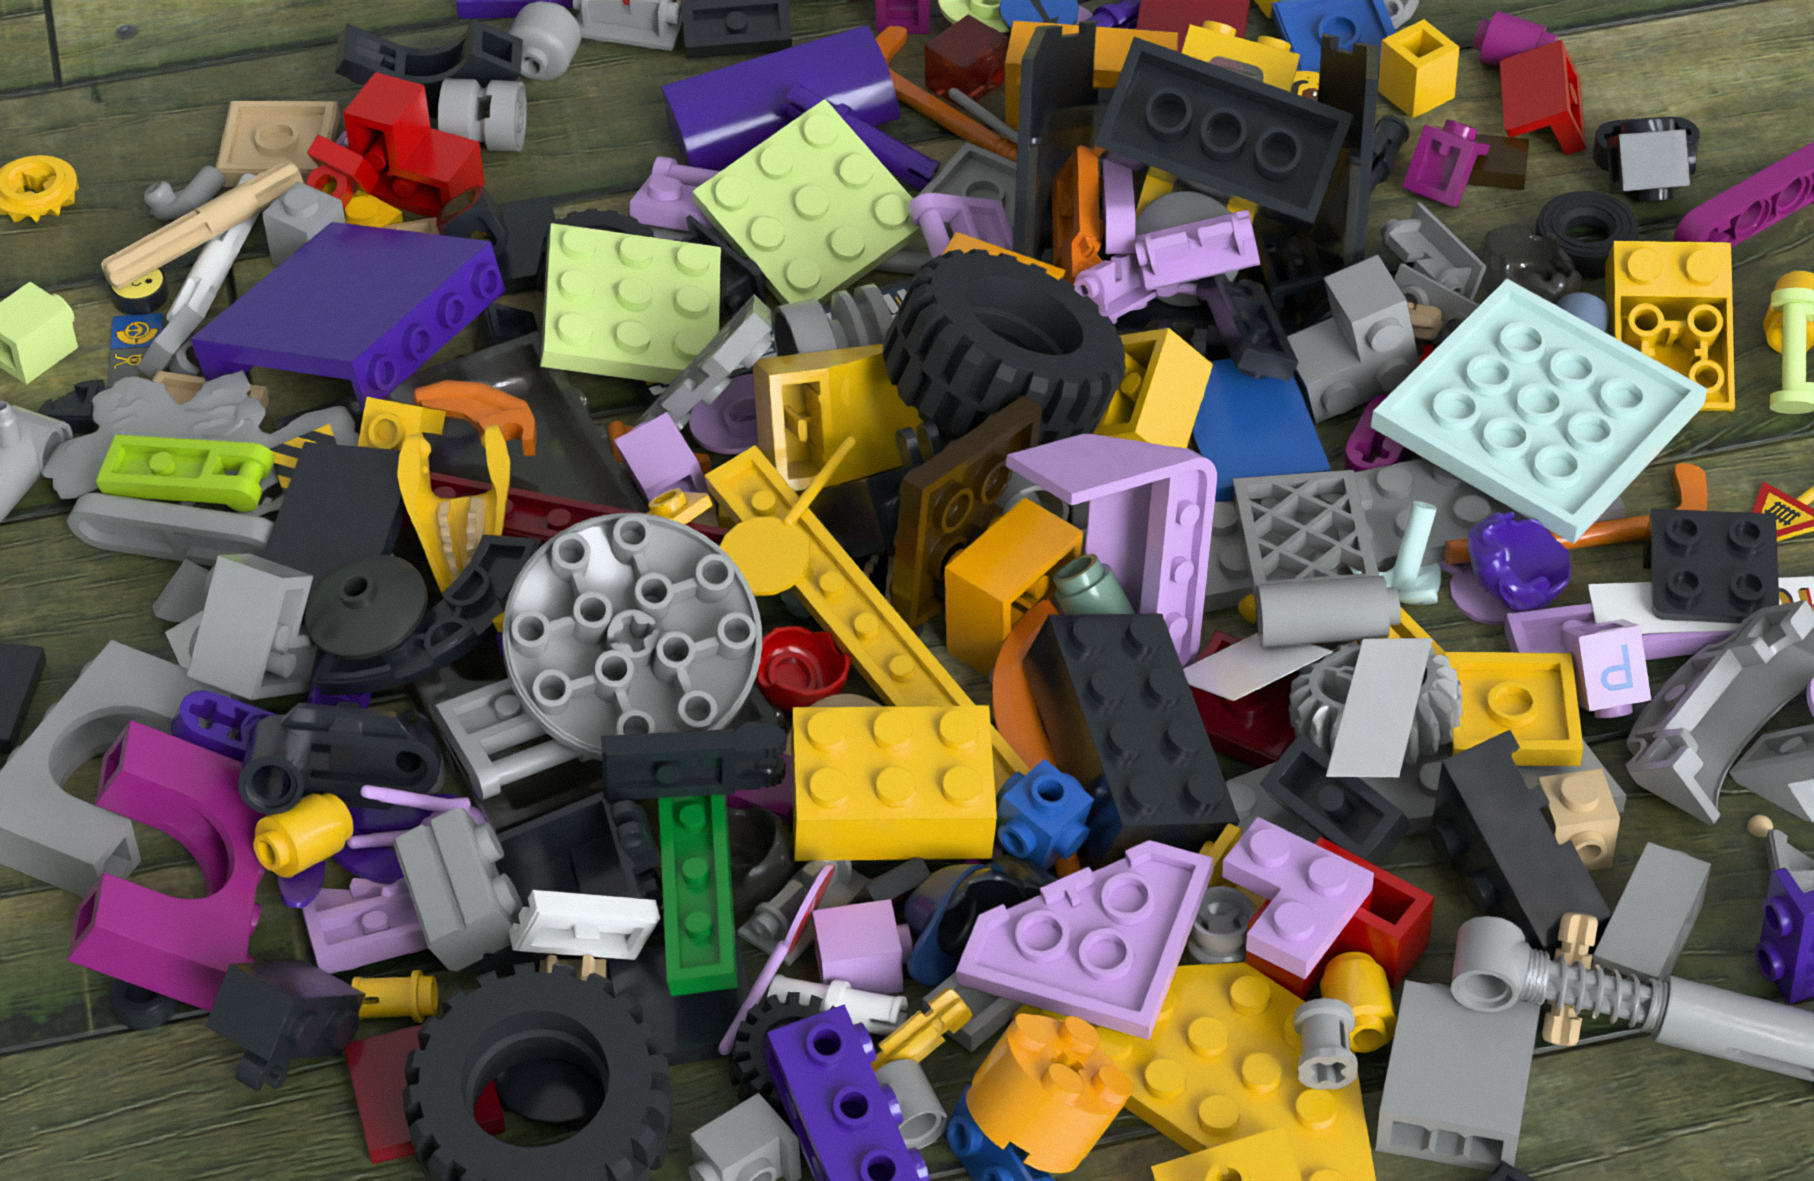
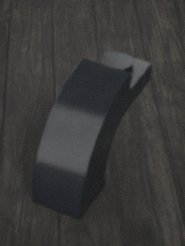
M474 19L468 29L453 42L440 47L419 49L402 46L347 23L338 38L335 73L359 85H365L375 72L424 85L429 118L438 117L440 90L445 78L475 79L481 88H486L491 80L516 81L521 75L523 39Z

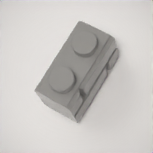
M455 807L431 819L430 825H419L395 838L393 845L427 946L449 971L457 972L483 959V954H493L511 945L509 930L513 923L517 924L513 914L520 911L523 907L510 878L505 873L499 876L495 861L503 858L504 853L494 830L487 822L478 825L464 808Z

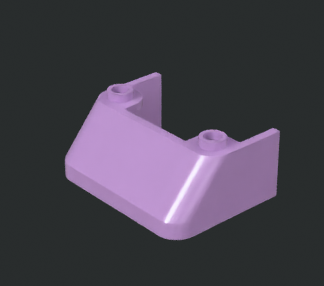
M1081 434L1008 454L1006 467L1069 505L1090 500L1085 555L1095 554L1101 564H1108L1111 567L1136 614L1162 613L1182 668L1184 669L1194 664L1198 657L1216 494L1217 471L1214 464L1209 459L1188 448L1094 434ZM1061 607L1057 608L1062 615H1065ZM994 669L990 670L989 681L991 683Z

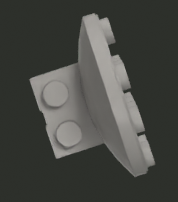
M618 513L594 517L574 524L549 539L532 555L517 576L508 597L502 628V650L509 681L517 698L531 718L547 734L561 744L585 756L602 761L601 736L724 730L741 710L754 684L761 658L762 627L756 600L747 580L733 560L716 543L693 528L668 518L642 513Z

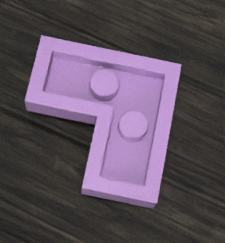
M1257 817L1224 858L1222 877L1272 901L1247 933L1246 950L1306 979L1372 891L1374 873Z

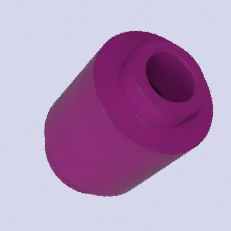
M1496 11L1492 20L1482 19L1475 36L1473 49L1481 51V63L1500 68L1501 60L1558 40V35L1546 32L1547 26Z

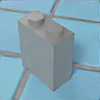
M1405 980L1379 1111L1375 1151L1493 1172L1502 1161L1514 1167L1541 1005L1518 999L1512 1007L1506 1010L1490 1013L1480 1012L1467 1008L1455 1000L1451 987L1447 985Z

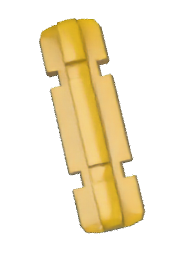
M945 988L928 1002L931 1007L928 1012L923 1014L921 1010H918L878 1044L881 1051L875 1055L876 1060L870 1063L873 1071L876 1072L882 1066L901 1059H913L918 1063L945 1042L942 1035L947 1030L954 1034L970 1021L972 1013L968 1005L953 989Z

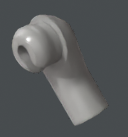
M205 166L186 188L173 192L170 184L165 181L154 183L144 192V202L151 207L150 214L162 221L177 219L211 201L225 185V178L216 168Z

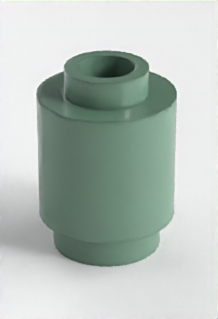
M1087 554L1073 559L1062 566L1053 576V581L1057 587L1054 596L1065 615L1136 614L1111 567L1108 564H1101L1095 554Z

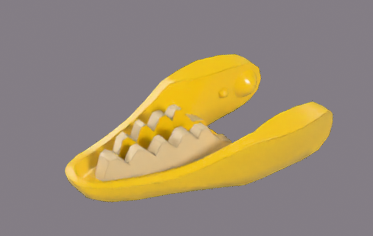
M498 424L487 425L481 437L482 446L486 449L487 465L492 482V488L483 494L457 498H440L431 491L428 456L431 453V446L425 440L423 434L409 435L405 439L400 451L397 472L400 491L442 595L471 561L482 535L502 536L510 486L511 462L506 442Z

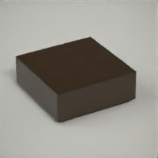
M1476 134V140L1489 144L1490 147L1486 156L1477 155L1468 185L1524 190L1529 139Z

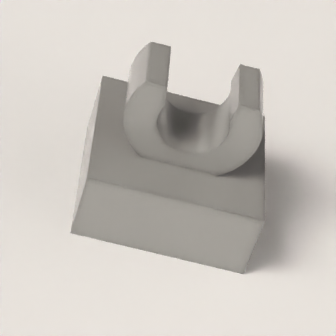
M185 304L154 339L137 368L152 380L157 370L165 371L168 366L172 373L196 376L199 369L190 363L186 356L193 357L198 361L191 338L204 318Z

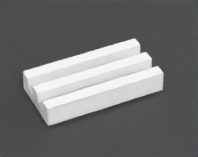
M532 890L528 897L530 907H523L518 915L520 924L513 923L509 930L512 948L516 951L576 956L592 955L593 957L634 960L659 922L660 915L656 900Z

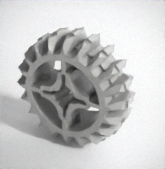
M1362 640L1360 645L1349 648L1338 645L1335 653L1328 654L1316 660L1315 663L1300 668L1299 677L1291 681L1292 692L1289 695V715L1291 727H1294L1295 737L1297 738L1302 733L1330 756H1332ZM1430 647L1403 759L1404 762L1409 764H1415L1417 756L1420 754L1429 756L1437 754L1438 745L1451 742L1453 739L1454 727H1460V716L1463 713L1461 682L1457 680L1456 669L1450 667L1448 657L1435 655L1433 647Z

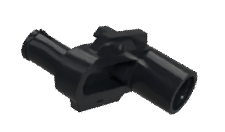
M340 701L336 706L299 702L286 715L268 716L258 721L251 729L238 779L239 794L246 805L256 812L267 815L281 814L291 810L301 798L312 793L319 795L326 793L334 794L348 807L389 810L394 804L365 798L361 795V788L365 785L425 794L437 783L442 760L441 749L433 737L434 725L432 720L420 711H418L417 723H411L412 710L399 715L397 711L365 709L359 703Z

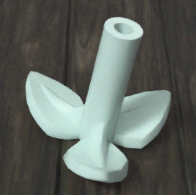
M1413 501L1395 566L1386 572H1379V576H1384L1387 588L1397 587L1400 602L1410 605L1436 604L1438 602L1437 592L1441 585V568L1439 563L1420 567L1437 510L1434 505L1422 501ZM1350 567L1354 574H1362L1361 571Z

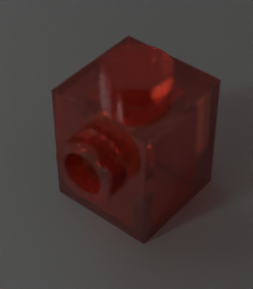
M969 14L924 45L925 87L966 110V108L949 97V90L956 88L977 102L991 91L998 89L1005 82L1008 37Z

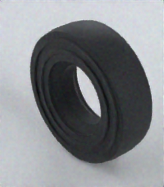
M1593 191L1565 193L1550 200L1540 211L1535 231L1536 248L1541 258L1549 266L1561 273L1580 278L1605 277V264L1613 242L1638 241V222L1635 214L1626 204L1610 195ZM1576 226H1590L1602 230L1608 235V238L1601 242L1586 243L1570 238L1566 235L1565 231Z

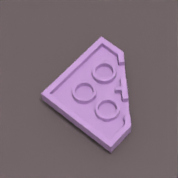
M1148 840L1126 850V858L1094 872L1087 867L1040 888L1041 895L1012 908L1006 909L1004 904L986 911L978 916L956 969L957 984L1068 1017H1079L1092 1024L1150 1040L1213 874V858Z

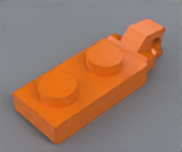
M1081 145L1077 146L1052 179L1053 266L1066 270L1063 279L1073 285L1076 276L1080 272L1103 262L1097 255L1104 235V222L1100 220L1099 199L1103 190V178L1098 176V157L1095 156L1094 149Z

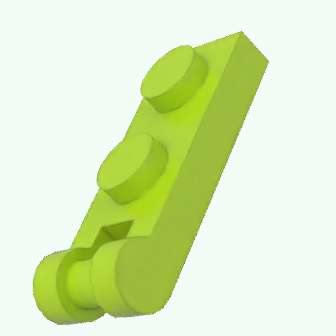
M115 434L96 478V483L102 494L141 499L226 504L236 511L246 513L256 510L263 493L259 485L260 481L270 475L276 459L270 449L257 443ZM227 470L238 471L237 475H225Z

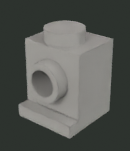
M759 1093L690 1134L693 1164L689 1166V1174L692 1181H775L781 1176L786 1181H798L802 1178L799 1138Z

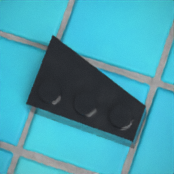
M1511 730L1443 760L1432 822L1429 827V838L1437 855L1445 862L1451 861L1464 879L1465 891L1473 906L1480 912L1486 911L1491 917L1502 918L1514 923L1522 930L1525 942L1529 943L1532 950L1547 951L1551 961L1555 959L1556 948L1561 949L1562 941L1558 940L1563 914L1565 912H1577L1591 915L1598 922L1594 946H1589L1588 954H1593L1612 914L1572 841L1570 840L1561 845L1558 844L1540 809L1550 804L1541 785H1538L1529 790L1511 758L1512 753L1520 748Z

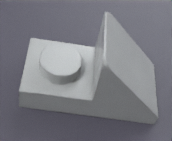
M1814 724L1762 734L1729 771L1730 775L1741 786L1799 818L1813 823Z

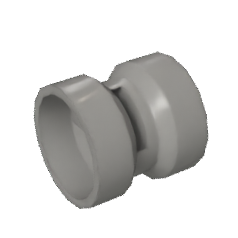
M1224 886L1206 889L1187 940L1186 955L1190 965L1245 962L1248 921L1255 914V909L1252 901L1243 892Z

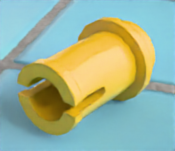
M413 970L411 977H354L351 986L366 994L365 997L379 998L363 1000L358 1013L360 1020H363V1018L412 1017L414 1023H423L424 1016H435L437 1013L438 989L435 976H424L422 970Z

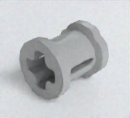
M1329 998L1314 999L1300 1005L1293 1015V1026L1295 1032L1301 1036L1302 1055L1298 1058L1297 1069L1299 1081L1305 1086L1316 1090L1340 1089L1350 1085L1357 1079L1358 1068L1357 1057L1350 1051L1349 1033L1353 1031L1355 1026L1353 1008L1343 1001Z

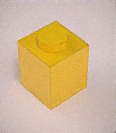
M1425 19L1382 39L1378 91L1412 119L1455 98L1460 47Z

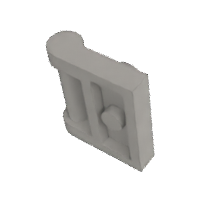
M509 678L436 704L437 722L466 769L472 787L480 800L500 794L501 786L575 758H578L582 763L593 759L553 739L491 762L488 755L547 734L524 709L513 690Z

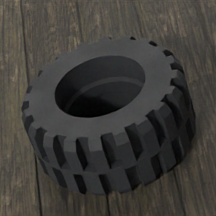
M959 249L949 251L929 260L915 274L886 334V339L883 343V357L887 376L891 385L897 386L898 396L907 407L914 406L918 410V417L924 422L933 421L937 427L945 431V437L951 440L962 438L985 422L990 414L995 411H1001L1023 395L1042 406L1037 446L1081 434H1094L1124 377L1126 366L1121 337L1116 335V327L1110 318L1099 313V306L1090 297H1083L1077 293L1075 286L1062 277L1058 280L1045 273L1047 269L1031 263L1030 266L1017 261V257L1008 254L989 255L987 250L972 249L964 254Z
M534 963L514 965L515 975L498 979L496 972L493 970L475 978L477 989L467 996L462 990H455L441 1002L444 1017L441 1020L434 1016L426 1019L417 1033L420 1050L414 1049L408 1053L404 1069L407 1087L402 1090L403 1108L417 1164L422 1166L425 1181H650L649 1169L653 1171L661 1169L668 1152L666 1135L673 1131V1104L667 1057H664L662 1039L654 1023L644 1021L642 1006L629 993H621L615 999L612 981L596 973L589 974L586 981L578 979L575 966L554 963L551 973L536 972ZM553 1058L572 1062L592 1073L604 1087V1102L592 1121L574 1136L553 1145L521 1147L507 1144L485 1132L477 1124L474 1117L475 1105L486 1086L504 1070L532 1059Z

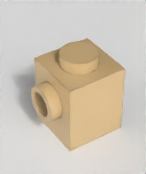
M1603 769L1539 777L1538 785H1541L1550 801V804L1540 809L1558 844L1561 845L1571 840L1587 871L1612 868L1620 816Z

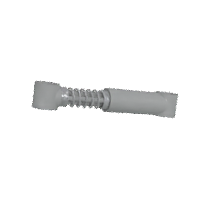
M1475 917L1464 922L1458 929L1451 992L1455 1000L1467 1008L1490 1013L1506 1010L1512 1007L1520 998L1522 1001H1532L1533 1004L1538 1002L1539 1005H1542L1545 999L1556 1001L1557 1010L1561 1009L1564 1003L1575 1006V1014L1580 1013L1581 1008L1593 1011L1592 1017L1594 1019L1599 1016V1013L1611 1015L1610 1021L1612 1024L1617 1021L1618 1017L1629 1020L1628 1025L1630 1029L1638 1022L1641 1031L1646 1030L1647 1033L1650 1032L1653 1042L1814 1082V1012L1670 975L1666 976L1663 982L1650 978L1644 984H1641L1636 974H1631L1626 979H1622L1617 969H1613L1607 975L1603 974L1599 964L1594 965L1590 970H1586L1581 960L1575 961L1572 965H1567L1563 955H1559L1551 961L1547 951L1532 950L1529 943L1525 942V936L1519 927L1510 921L1498 917Z

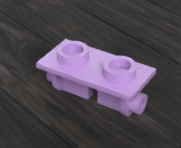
M1249 210L1135 236V248L1139 265L1142 268L1146 291L1261 265Z
M1136 248L1135 254H1116L1111 257V261L1105 260L1080 272L1074 281L1075 291L1083 297H1090L1099 306V313L1102 316H1108L1113 324L1117 323L1118 317L1129 311L1147 307L1148 301L1159 296L1156 289L1146 291Z

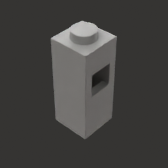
M1647 842L1593 954L1591 968L1599 964L1603 974L1606 975L1613 969H1617L1622 979H1626L1631 974H1636L1641 984H1644L1650 978L1663 982L1666 976L1671 975L1703 906L1711 863L1691 857L1682 851L1671 850Z

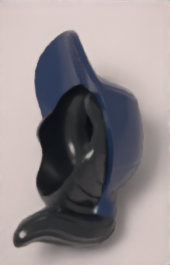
M1012 854L999 856L986 865H951L930 874L911 893L905 904L904 923L908 924L910 935L916 942L907 964L909 975L924 986H939L956 972L980 914L1004 904L1006 909L1025 902L1027 899L1041 895V887L1061 878L1050 874L1026 857L1018 858Z

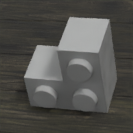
M1379 255L1324 277L1333 317L1287 337L1299 362L1293 374L1307 410L1315 424L1338 414L1346 413L1352 408L1371 401L1379 395L1394 391L1420 365L1406 298Z
M249 553L218 555L216 564L209 571L205 581L204 592L207 599L201 622L195 629L189 643L191 661L187 677L250 700L309 692L314 669L322 655V650L313 642L306 625L301 623L313 576Z

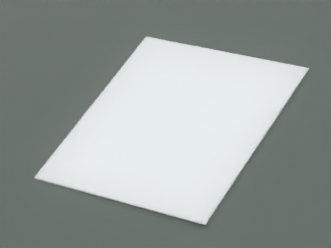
M1258 633L1183 670L1189 685L1235 701L1333 651L1313 644L1261 647Z

